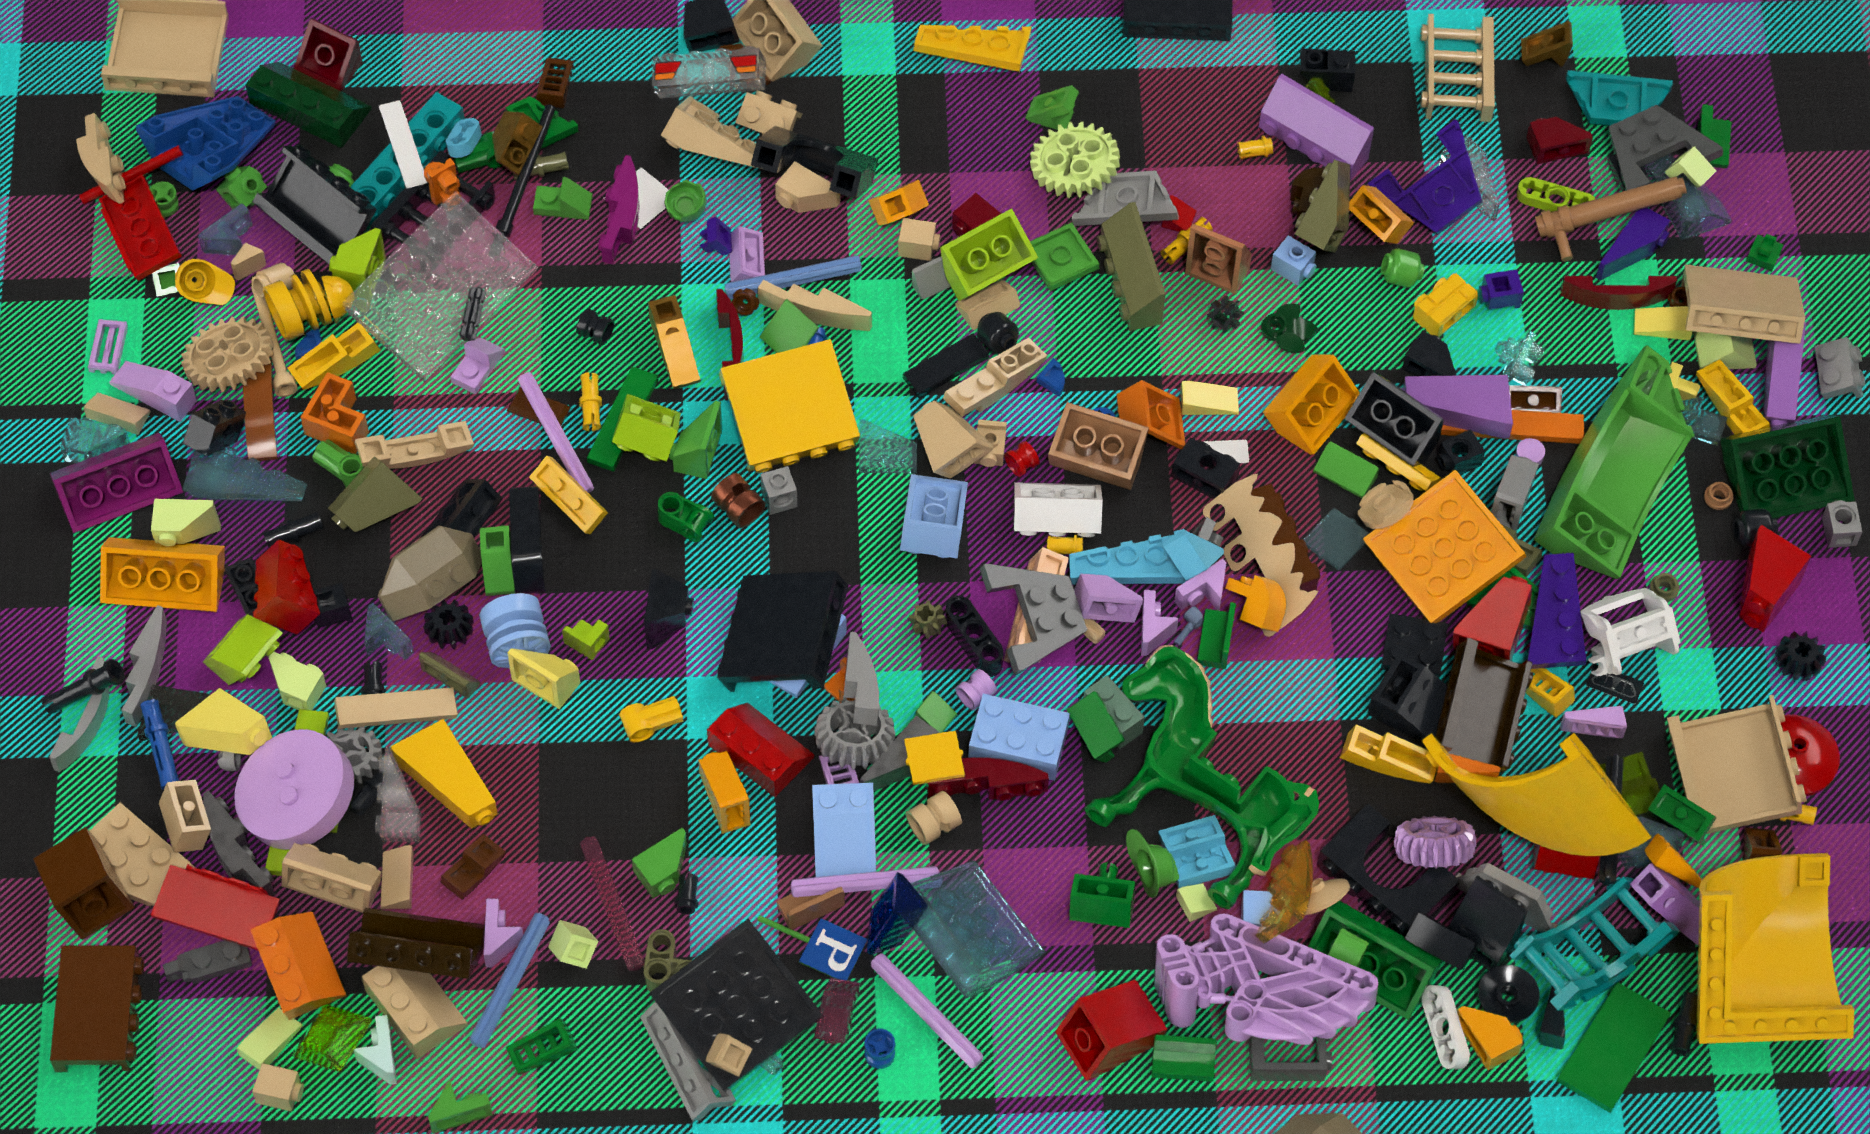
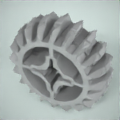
M844 697L842 703L833 700L831 707L825 706L822 714H819L814 732L817 748L821 749L822 757L829 756L830 764L838 761L841 769L845 765H851V768L854 770L856 766L861 765L866 770L868 763L873 765L883 752L888 750V747L895 739L893 718L889 717L887 710H881L879 705L877 726L854 724L855 699L848 701ZM837 727H839V730H838L837 732L833 733V731H834ZM876 733L877 735L871 739V735Z

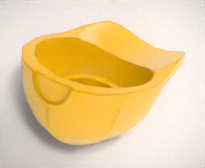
M187 260L179 266L175 274V286L178 292L186 299L194 302L224 305L230 301L234 293L235 280L233 276L205 260ZM193 277L196 278V282H192Z
M321 276L334 322L338 323L341 317L352 308L354 302L352 286L349 282L337 276Z

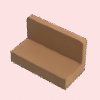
M840 886L823 895L793 897L791 894L777 900V907L788 928L793 930L845 906V892Z

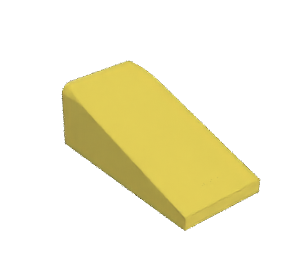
M1688 306L1635 309L1634 335L1690 341L1693 331L1686 330L1685 326Z
M1195 381L1181 382L1182 415L1239 414L1237 388Z

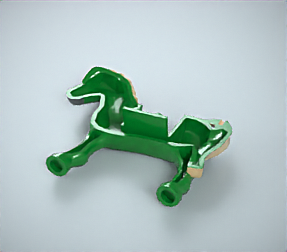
M1163 645L1152 653L1143 668L1127 676L1122 683L1123 693L1133 703L1138 704L1150 701L1167 703L1163 721L1153 734L1145 753L1144 765L1133 781L1122 791L1112 797L1093 799L1084 809L1093 822L1099 826L1107 827L1114 820L1115 816L1131 815L1138 803L1148 793L1157 789H1163L1200 805L1221 817L1233 828L1239 838L1240 858L1229 877L1222 881L1214 882L1207 892L1215 904L1229 910L1234 906L1243 890L1248 889L1254 875L1265 876L1267 874L1274 854L1308 828L1318 814V794L1316 789H1312L1310 785L1288 781L1277 771L1266 766L1240 798L1242 787L1239 786L1238 780L1228 773L1222 775L1214 769L1212 762L1205 758L1216 739L1217 732L1212 729L1211 682L1205 674L1204 667L1196 662L1191 655L1176 646ZM1294 793H1297L1299 796L1296 801H1294Z

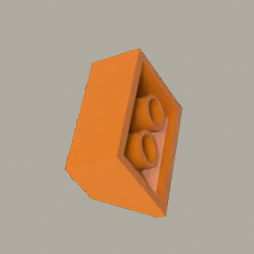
M313 911L278 917L250 929L281 1009L289 1020L347 996Z

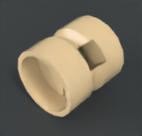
M944 791L927 799V805L920 803L906 811V818L910 828L917 839L924 845L939 838L941 831L947 833L962 824L958 808L951 797Z

